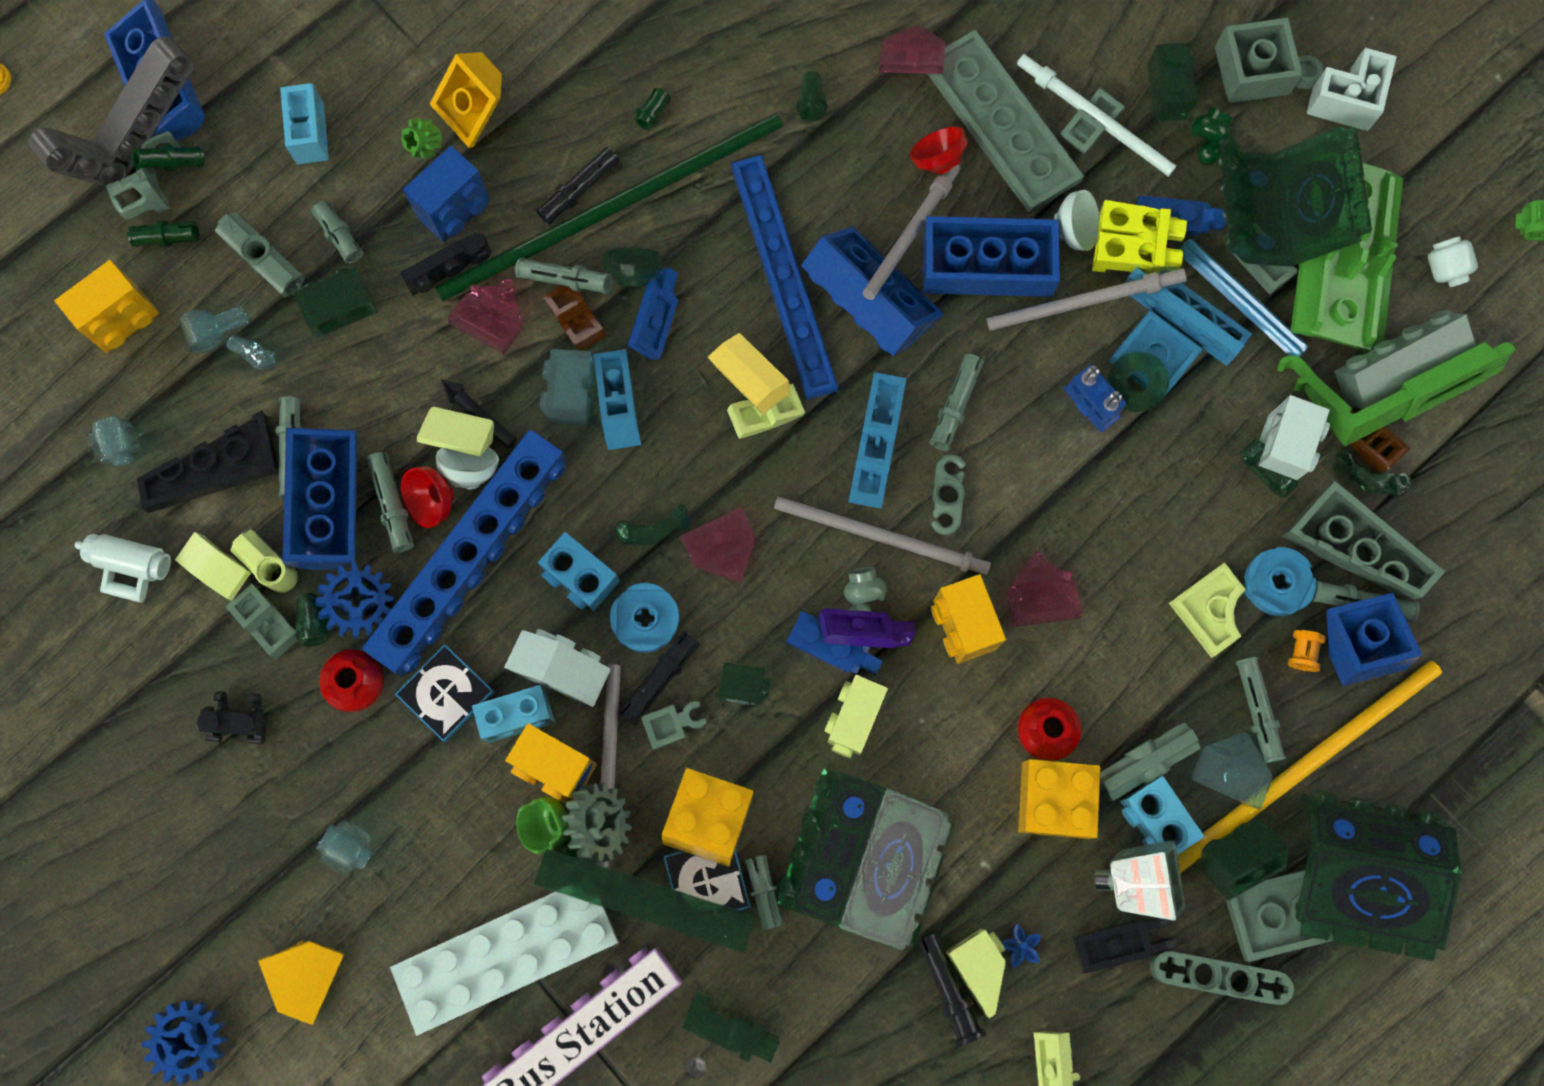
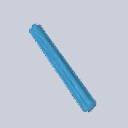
M1188 239L1181 245L1179 250H1183V258L1288 355L1300 357L1307 350L1308 345L1298 335L1291 333V329L1193 239Z

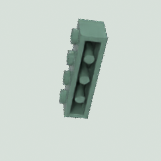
M1450 310L1436 312L1425 323L1404 329L1402 335L1395 339L1377 343L1374 346V350L1367 354L1349 358L1346 361V365L1335 370L1344 401L1350 407L1363 410L1400 391L1404 382L1476 347L1467 314L1451 313Z

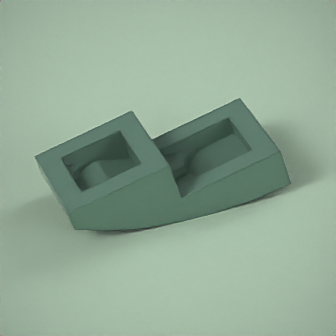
M1101 88L1089 100V102L1115 121L1125 108L1123 104ZM1080 109L1060 133V137L1085 155L1105 134L1106 130L1103 125Z
M252 583L226 606L238 623L251 633L267 654L275 660L302 637L282 613Z

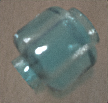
M114 415L91 424L93 429L88 433L87 438L99 462H112L114 468L134 461L132 455L140 450L141 444L129 420L120 419L118 415Z
M342 821L336 826L330 824L316 847L320 851L319 861L343 875L351 873L355 867L362 870L373 853L372 850L367 848L370 843V835L346 821Z

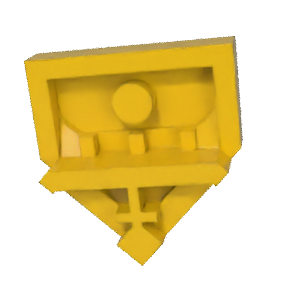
M301 940L296 945L259 959V965L277 1012L313 1025L344 956L343 952L310 940L306 942Z

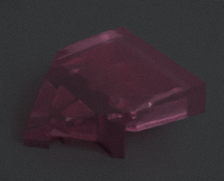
M917 25L902 30L882 41L880 72L943 74L946 42Z
M512 279L501 280V284L478 287L476 284L470 285L471 293L465 294L449 314L448 323L505 354L522 329L521 314L517 305Z
M741 507L680 536L694 567L742 583L756 537Z
M1036 550L1018 577H1015L1012 581L1011 587L1007 592L1013 627L1080 619L1082 609L1076 584L1071 580L1073 573L1062 571L1045 560V555Z

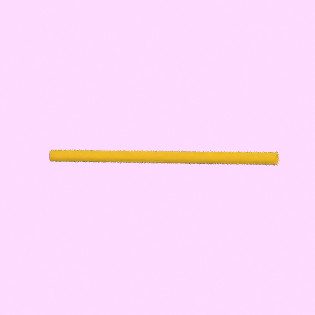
M1428 661L1203 832L1204 837L1177 855L1180 873L1442 674L1441 668L1434 661Z

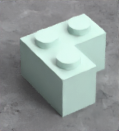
M1365 48L1350 68L1349 73L1326 67L1313 86L1306 114L1369 131L1384 111L1397 56Z
M1292 395L1287 397L1267 417L1258 443L1259 446L1265 447L1258 466L1295 480L1300 479L1308 472H1312L1320 456L1316 452L1318 443L1324 440L1330 427V423L1326 422L1330 409Z
M537 629L536 634L524 630L521 631L504 667L532 682L549 687L575 701L594 707L611 670L609 667L599 663L601 656L583 648L581 652H578L574 649L575 642L560 635L555 637L541 629Z

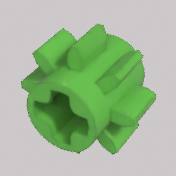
M409 119L410 127L402 129L401 139L404 148L411 152L412 158L422 157V159L435 157L433 149L441 148L442 134L439 128L432 124V119Z
M1544 200L1529 202L1522 208V213L1516 214L1515 229H1520V234H1524V238L1527 240H1544Z

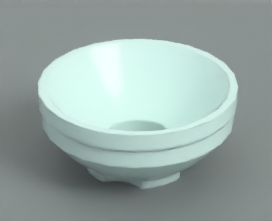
M1086 190L1072 192L1062 202L1058 213H1055L1054 220H1059L1060 239H1063L1073 250L1087 251L1092 249L1097 241L1099 210L1090 192Z
M489 447L480 457L444 448L439 449L436 454L438 472L452 486L468 490L479 488L481 484L491 479L496 474L499 464L497 453Z

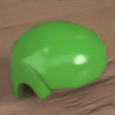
M548 796L535 798L530 803L521 806L518 810L516 820L518 837L524 847L534 854L554 850L567 839V835H564L563 831L569 828V823L562 819L563 816L568 815V812L559 800Z

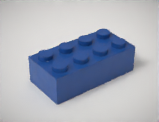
M926 216L922 233V293L1053 296L1060 282L1059 220Z

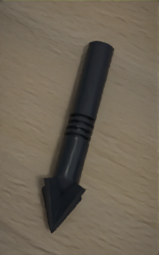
M440 379L450 403L455 401L472 416L492 420L494 422L493 436L506 448H510L517 439L464 392L465 389L462 388V384Z

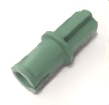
M767 855L755 857V859L745 860V864L747 865L753 892L750 895L755 897L763 929H772L782 925L783 921L775 893L778 887L773 885Z

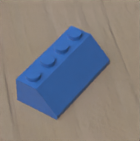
M853 226L822 236L801 266L809 273V277L814 283L821 285L831 295L835 304L846 309L854 317L855 323L860 328L867 330L877 340V344L884 351L894 356L908 349L944 315L896 267L873 300L866 299L862 292L885 257Z

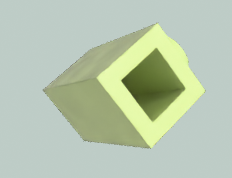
M855 675L852 683L845 681L838 700L844 702L839 715L832 712L824 731L830 734L827 742L833 745L832 751L847 758H851L853 754L859 756L862 753L888 688L858 675Z

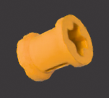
M1295 630L1293 638L1296 639L1293 658L1288 660V666L1309 672L1320 671L1321 665L1318 663L1320 646L1325 643L1326 636L1308 630Z

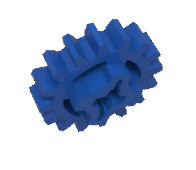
M352 563L351 570L347 572L340 565L337 568L338 576L335 577L330 573L326 574L325 580L329 584L328 586L319 584L318 592L324 595V597L316 598V606L324 607V609L319 612L318 617L319 619H330L327 624L328 630L336 626L339 627V637H343L347 631H352L353 639H358L359 632L362 630L368 636H371L373 633L372 626L379 627L383 621L381 616L386 617L391 609L385 606L393 604L394 596L385 595L390 590L391 585L390 583H380L383 576L381 572L372 576L370 574V565H367L363 571H358L357 564ZM348 581V585L342 591H335V594H332L340 584ZM362 582L369 584L375 591H369ZM352 595H357L358 601H360L359 607H352V602L350 601ZM377 608L370 618L362 621V616L368 610ZM335 611H341L348 617V621L340 618Z
M192 1000L182 1001L180 1007L177 1003L169 1004L166 1006L167 1013L159 1012L154 1015L155 1021L158 1024L146 1026L145 1031L152 1036L151 1040L142 1042V1047L150 1048L151 1053L143 1058L144 1062L154 1060L156 1065L151 1073L154 1075L164 1071L163 1082L165 1083L173 1081L175 1077L178 1085L188 1083L190 1078L193 1082L203 1078V1071L208 1073L215 1070L216 1066L212 1059L224 1057L225 1053L218 1049V1045L228 1041V1037L219 1036V1030L223 1029L226 1024L225 1022H214L218 1014L217 1010L205 1013V1002L197 1003L194 1007ZM186 1017L185 1020L180 1022L179 1027H170V1024L176 1019ZM186 1035L184 1041L181 1040L180 1036ZM186 1043L189 1044V1048H185ZM191 1057L201 1058L191 1067H184L185 1063H189Z

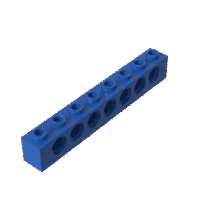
M530 429L362 647V650L401 677L406 673L410 674L413 672L422 659L420 654L428 644L430 646L433 645L442 634L443 629L441 626L449 616L451 618L460 611L464 603L462 599L469 589L474 590L481 583L485 575L483 571L491 561L495 562L500 558L505 550V545L503 544L511 534L516 535L521 530L526 521L524 517L531 507L536 508L543 501L546 495L544 490L552 480L555 482L562 476L566 469L565 462L567 461L563 452ZM535 467L539 469V473L535 478L531 480L523 478V474L528 468ZM507 495H519L515 505L510 507L503 506V500ZM492 520L498 521V527L493 533L484 534L482 532L485 523ZM470 547L477 548V555L473 560L462 561V554L466 549ZM450 574L456 575L455 584L449 589H442L441 582L443 578ZM427 602H434V612L428 617H421V607ZM412 629L414 633L412 641L407 645H400L399 638L401 633Z

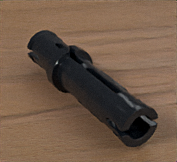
M606 146L603 151L582 167L564 185L559 184L555 188L556 192L536 209L538 216L546 224L550 225L568 207L573 208L576 206L577 199L596 184L613 166L620 162L617 155ZM596 167L599 168L584 183H581V180L584 179L592 170H594ZM572 188H574V191L566 199H564L559 205L556 204L563 196H565Z
M683 631L665 655L661 654L658 657L659 662L644 679L618 713L636 726L676 674L679 676L683 670L681 668L701 644Z

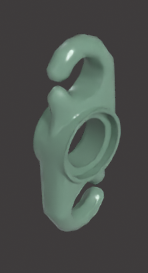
M956 454L944 455L936 464L933 490L935 508L933 516L938 518L942 514H948L953 520L952 524L948 527L941 526L937 520L932 522L931 526L941 535L954 534L961 526L965 495L962 481L965 474L963 471H958L956 474L950 475L944 468L949 462L956 463L960 469L965 467L966 463ZM944 486H951L956 489L958 499L952 503L944 502L939 496V490Z

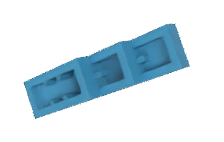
M874 372L849 503L882 508L906 378Z

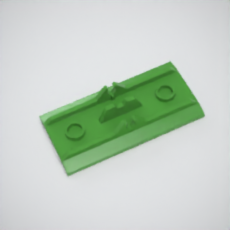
M1316 152L1314 154L1313 164L1324 162L1338 170L1345 184L1346 202L1343 214L1332 231L1318 238L1303 235L1300 258L1343 244L1353 238L1354 232L1343 156L1324 152ZM1346 158L1356 237L1349 244L1300 261L1291 333L1319 337L1368 353L1374 350V346L1384 341L1393 262L1396 259L1394 253L1395 248L1398 246L1396 236L1403 178L1391 171ZM1315 172L1313 173V181L1316 180ZM1319 181L1312 183L1315 187L1310 201L1311 206L1314 208V214L1320 212L1321 218L1325 209L1323 193L1318 186ZM1342 190L1334 192L1333 195L1342 192ZM1319 220V228H1322L1321 220ZM1348 234L1351 235L1349 239L1346 238ZM1323 243L1326 244L1324 248L1321 247Z

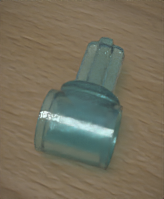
M237 306L216 315H212L211 312L203 309L189 311L183 314L179 321L190 351L193 353H205L219 346V340H222L223 333L248 324L249 318L245 309L242 306Z

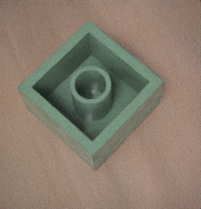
M1288 18L1226 26L1215 45L1228 103L1290 95L1303 75Z

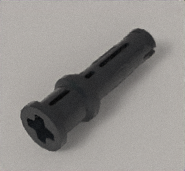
M938 932L917 940L945 1006L942 1007L943 1016L949 1018L956 1034V1046L961 1047L986 1036L985 1029L980 1028L972 1010L974 1005L972 999L969 996L965 997Z

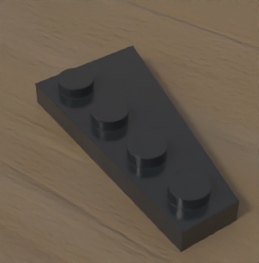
M261 410L252 415V420L240 427L235 424L224 430L225 435L209 444L204 441L193 447L194 451L181 459L175 457L137 478L142 509L147 513H151L279 473L267 415Z

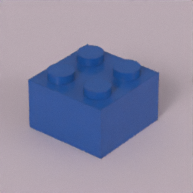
M452 146L446 149L403 189L417 218L443 243L450 237L457 236L462 231L464 224L473 216L481 214L490 201L479 171Z

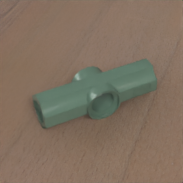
M236 212L225 214L218 221L215 232L284 298L296 294L302 288L305 277L276 251L265 237L259 235ZM265 251L263 256L255 259L258 253Z
M1184 722L1166 731L1155 740L1150 739L1125 753L1123 759L1100 772V791L1111 802L1132 791V789L1140 784L1150 783L1170 771V766L1201 749L1198 742L1199 739L1194 731Z

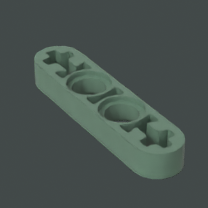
M1173 951L1157 952L1150 961L1152 976L1157 981L1168 985L1273 1005L1288 1003L1294 994L1292 980L1286 974L1279 971ZM1168 957H1170L1171 964L1186 967L1185 974L1169 972L1168 978H1165L1166 973L1160 970V963H1166ZM1185 959H1188V960H1189L1187 966H1186V963H1185ZM1203 963L1211 968L1213 974L1211 981L1205 985L1199 984L1194 975L1196 967ZM1237 970L1243 971L1248 977V985L1241 992L1235 991L1230 984L1231 975ZM1275 977H1277V984L1283 987L1282 993L1276 992L1275 998H1273L1272 991L1257 988L1258 981L1274 983Z

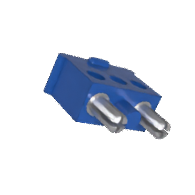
M1091 364L1063 388L1075 402L1077 409L1083 416L1088 417L1096 428L1103 432L1121 418L1120 413L1127 403L1122 399V395H1119V392L1115 391L1100 374L1099 369L1097 370V367Z

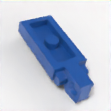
M1138 196L1136 200V205L1152 207L1158 210L1161 208L1171 209L1170 217L1186 220L1185 236L1198 237L1202 233H1208L1210 229L1223 230L1228 223L1229 210L1210 208L1211 204L1149 196Z
M669 267L657 269L653 280H650L646 286L628 343V347L651 360L661 358L678 303V299L675 298V292L673 291L678 273Z
M801 611L786 641L787 644L847 674L851 672L857 675L859 669H862L876 676L883 662L867 653L870 646L824 644L819 619Z

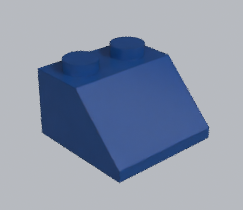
M1394 593L1330 608L1326 611L1329 656L1342 686L1407 670L1423 656Z

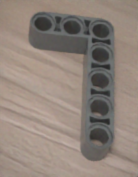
M160 37L154 40L92 141L44 127L32 133L28 140L29 148L49 170L55 173L104 187L110 182L114 183L126 178L134 166L132 162L133 148H142L143 143L150 139L193 70L194 63L192 58L169 37Z

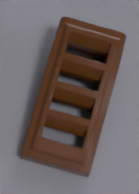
M1352 408L1351 413L1355 414L1362 409ZM1385 426L1369 434L1363 440L1359 439L1349 444L1378 476L1392 467L1410 450L1399 437ZM1376 438L1380 444L1372 448L1369 444ZM1384 449L1389 452L1386 457L1380 454Z

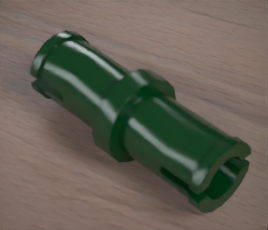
M163 144L161 148H133L132 162L137 170L141 168H164L165 171H174L177 167H203L205 162L204 152L200 146L174 148L170 144Z
M157 221L155 225L129 226L128 230L133 232H127L128 241L132 247L159 244L161 247H170L172 243L198 242V236H200V230L195 221L170 224L167 221Z

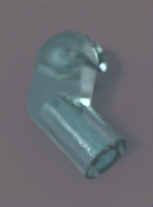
M232 336L227 341V348L231 352L242 355L255 369L265 370L266 368H271L275 363L274 354L270 350H264L255 341L238 336Z

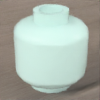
M1460 236L1434 244V250L1428 254V261L1434 280L1438 283L1448 282L1449 287L1470 281L1469 274L1475 272L1478 268L1472 243L1468 240H1461Z

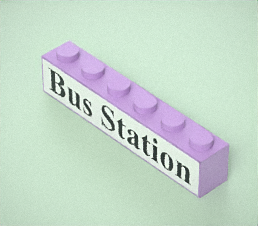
M645 946L629 959L633 965L622 975L616 969L600 982L603 990L592 998L589 993H586L570 1006L574 1013L562 1021L557 1016L543 1027L541 1031L545 1036L533 1045L528 1039L511 1053L515 1058L513 1062L505 1068L498 1063L481 1078L485 1084L482 1086H555L681 985L682 979L658 947L650 952Z

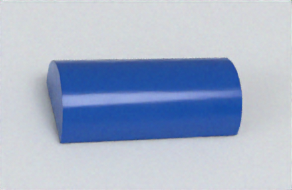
M142 0L104 33L125 86L154 40L160 37H169L174 41L162 10L154 0ZM189 77L152 137L168 131L178 141L194 134L203 125L205 115Z
M286 428L283 564L306 570H336L340 565L343 568L351 567L352 563H355L357 430Z

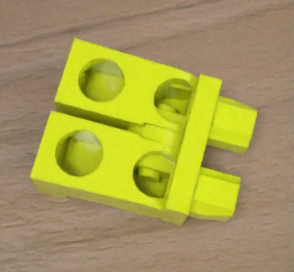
M1104 200L1099 214L1092 271L1105 272L1108 269L1132 273L1137 267L1145 274L1157 272V275H1159L1161 270H1179L1182 265L1183 250L1166 248L1167 240L1183 241L1187 221L1170 217L1171 209L1161 208L1158 210L1152 207Z

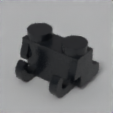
M216 691L213 699L218 701L217 709L214 710V706H206L200 711L197 726L199 732L205 733L206 741L221 742L222 733L248 735V744L262 745L265 743L267 717H263L262 698L258 693H251L248 698V702L253 703L252 710L227 709L226 692Z

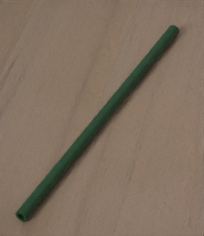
M774 113L436 286L435 289L444 302L516 265L519 258L528 259L781 129L783 122L778 113Z

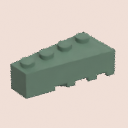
M1336 481L1325 486L1280 536V538L1407 601L1423 598L1445 573L1442 568Z

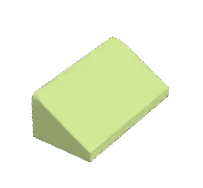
M432 407L428 411L417 435V442L480 457L493 443L494 422L477 416Z

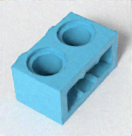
M313 83L280 87L285 147L296 164L329 160L324 102Z
M541 685L472 705L480 738L487 743L521 734L527 723L536 728L555 723L547 691Z
M1163 776L1142 785L1120 800L1124 806L1122 813L1132 827L1135 828L1137 826L1145 837L1142 840L1143 845L1164 842L1162 831L1166 826H1170L1175 831L1177 855L1204 837ZM1145 795L1151 797L1155 802V811L1151 815L1145 813L1141 806Z

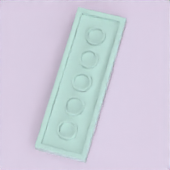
M589 876L390 968L417 1036L619 943L593 878Z

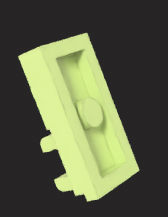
M1052 1031L1034 1032L1039 1086H1073V1081H1079L1080 1075L1072 1072V1051L1069 1033Z

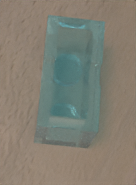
M551 349L550 360H545L543 367L544 380H548L547 392H542L540 399L541 412H545L549 423L589 425L591 398H588L586 387H592L594 360L591 351Z

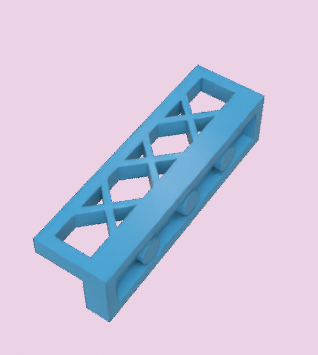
M1136 267L1125 283L1143 279L1142 276L1145 273ZM1182 283L1162 287L1160 292L1148 295L1146 292L1130 295L1226 366L1238 355L1252 335L1248 330ZM1171 292H1177L1183 297V300H1181ZM1198 311L1205 312L1207 315H1209V319H1207ZM1229 330L1240 338L1239 341L1225 331Z

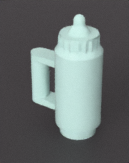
M90 534L83 542L77 541L75 543V548L80 550V556L83 561L91 563L94 567L104 569L100 591L105 594L142 603L146 598L149 581L163 580L170 569L171 557L169 554L164 553L161 548L106 534ZM115 572L138 578L137 587L114 582Z

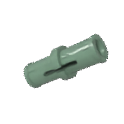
M324 200L315 204L311 209L312 214L325 231L324 236L328 242L336 246L345 263L348 264L349 262V264H352L362 258L363 250L350 234L351 229L348 224L338 217L331 203Z

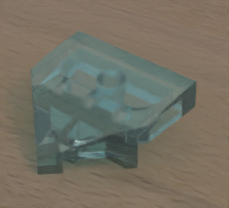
M1247 732L1204 747L1191 780L1253 808L1260 809L1264 803L1272 774Z

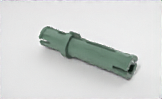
M519 258L515 266V274L519 279L524 278L568 286L577 292H581L584 289L609 294L613 285L611 273L587 270L582 265L568 267Z
M974 354L964 355L944 408L939 410L937 415L939 421L929 442L936 449L949 451L958 426L963 424L965 407L984 364L983 359H979L980 357Z
M291 396L280 397L279 426L276 427V435L279 437L278 497L284 499L286 428H303L300 427L301 399Z
M376 452L369 455L366 461L371 471L372 480L381 506L382 515L380 519L387 528L392 551L398 553L405 552L415 546L407 523L409 515L401 504L388 453Z
M1316 580V591L1311 601L1342 606L1381 595L1357 590L1354 585L1346 584L1343 587ZM1344 597H1349V598L1358 599V600H1357V601H1356V600H1351V599H1347V598H1344ZM1396 598L1406 621L1410 623L1416 622L1420 612L1419 602Z
M1251 657L1236 662L1254 726H1251L1253 734H1257L1264 764L1285 760L1287 758L1277 730L1280 728L1279 720L1275 721L1259 666L1258 657Z

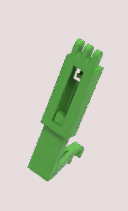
M1484 342L1404 382L1400 391L1355 414L1351 413L1352 408L1317 377L1300 357L1289 355L1282 358L1276 371L1283 372L1287 368L1295 370L1301 378L1297 379L1294 391L1304 390L1312 403L1330 409L1326 422L1330 423L1331 430L1342 444L1347 446L1400 418L1406 422L1485 382L1488 378L1503 370L1515 348L1511 343H1503L1492 349Z

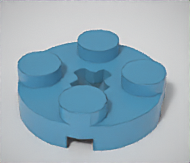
M1287 547L1269 549L1255 556L1248 564L1244 575V587L1246 589L1244 594L1261 611L1270 615L1284 617L1306 607L1311 602L1316 591V577L1313 578L1310 570L1312 566L1308 559L1298 551ZM1283 574L1285 576L1284 582L1288 584L1287 589L1283 587L1277 589L1274 586L1272 577Z
M639 583L630 586L619 598L617 597L611 607L610 623L613 632L622 645L635 652L650 653L668 646L679 627L680 615L676 602L669 593L655 584ZM643 609H648L649 614L655 616L654 621L649 622L647 627H642L641 622L635 620L636 616L642 614Z

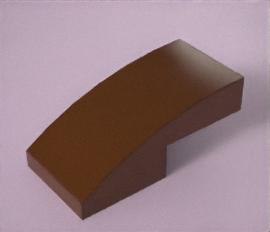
M560 285L543 295L546 304L578 353L607 337L604 329L588 308L580 292L573 291L568 286Z

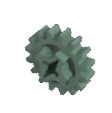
M606 783L582 786V790L572 793L574 801H568L565 804L570 810V814L563 816L562 820L569 823V828L563 832L564 835H571L572 837L569 848H579L577 857L579 859L587 858V861L590 863L612 861L613 856L621 855L623 852L620 845L628 844L629 842L628 838L624 835L625 831H629L632 828L625 821V818L631 815L630 811H623L622 806L626 801L625 798L616 799L618 790L616 788L608 789Z

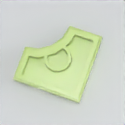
M1225 562L1169 603L1211 658L1241 637L1235 625L1234 609L1238 598L1246 589Z

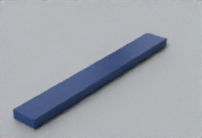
M759 155L731 163V169L805 398L810 400L838 392V385L763 157Z

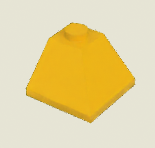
M482 52L455 54L430 102L433 109L468 148L474 147L501 98L502 73Z

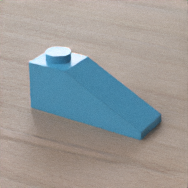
M626 349L594 354L601 422L607 449L614 450L641 445Z

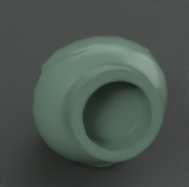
M862 567L848 572L850 581L846 584L843 594L852 606L847 610L871 611V608L866 604L867 602L877 599L883 601L885 599L887 585L882 578L876 575L875 567Z

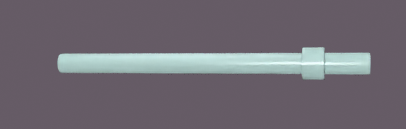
M1026 54L1020 57L1017 65L1036 78L1035 83L1043 89L1049 88L1077 110L1081 109L1103 125L1107 132L1168 177L1177 167L1175 164L1056 77L1057 73L1048 66L1043 68Z

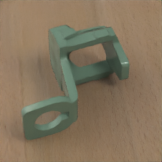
M168 131L146 140L142 145V148H155L158 144L168 143L174 148L182 147ZM141 168L136 173L120 181L110 182L106 185L115 209L124 219H132L150 210L162 213L170 209L165 194L159 188L155 168ZM135 188L142 197L126 206L121 193Z

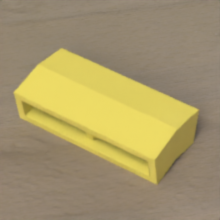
M740 333L723 342L708 356L714 366L763 415L777 402L790 395L789 380Z

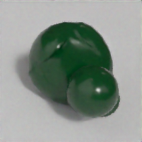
M1211 107L1207 115L1197 117L1191 129L1193 137L1200 136L1209 141V143L1202 145L1197 153L1199 162L1204 165H1212L1217 160L1224 159L1219 147L1227 145L1232 138L1230 125L1234 119Z

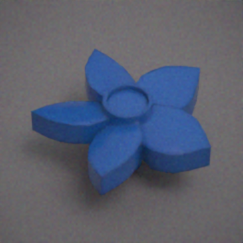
M1015 924L1012 931L1013 939L1001 941L1005 950L1012 952L1010 956L1012 968L1020 965L1024 959L1031 963H1039L1038 953L1033 947L1038 944L1041 935L1031 934L1025 937L1023 929L1018 924Z

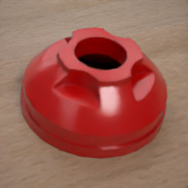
M957 126L942 128L928 134L910 150L909 155L912 162L917 168L936 172L938 175L949 172L961 162V157L965 152L968 142L963 128Z
M428 466L415 467L406 471L401 481V497L404 507L418 525L431 528L443 523L448 518L452 501L454 500L453 488L439 472Z
M353 649L340 651L329 658L324 664L319 678L320 691L325 700L338 710L353 713L362 711L375 703L381 695L384 687L383 669L375 658L364 651ZM345 668H351L356 673V681L349 688H341L337 682L338 674Z
M1042 698L1029 704L1021 713L1017 726L1018 738L1023 748L1031 756L1043 761H1058L1070 755L1077 747L1082 731L1081 722L1075 710L1066 702L1054 698ZM1049 717L1057 718L1063 725V732L1057 738L1047 736L1043 730V723Z

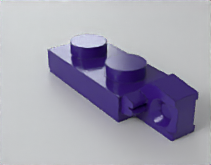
M824 608L819 615L824 644L893 648L910 646L911 641L916 635L914 622L894 621L889 618L888 613Z

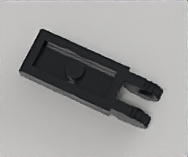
M475 232V234L455 241L401 272V276L412 296L417 293H425L431 290L436 282L443 278L458 275L467 264H481L483 260L489 258L491 250L489 245H487L486 237L480 234V232Z
M1153 918L1144 921L1140 919L1072 937L1082 973H1090L1152 957L1156 952L1177 947V939L1171 937L1162 938L1159 941L1150 943L1147 930L1167 927L1169 924H1172L1171 920Z

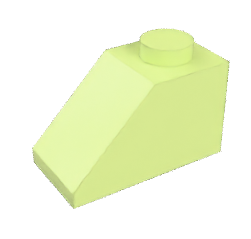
M979 929L945 952L983 1014L991 1018L996 1014L1006 963L1001 953L1005 951V948L994 932L988 934L985 929Z

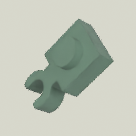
M698 701L688 703L683 712L678 714L673 704L641 717L653 751L686 739L684 728L700 729L707 724L705 719L699 721L690 719L691 711L701 707Z

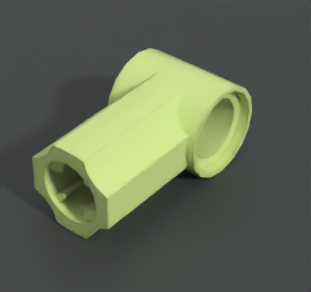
M250 529L248 532L241 533L233 541L230 551L256 576L259 583L278 593H285L294 588L298 579L295 568L283 564V559L255 531ZM281 568L279 578L272 581L274 571Z

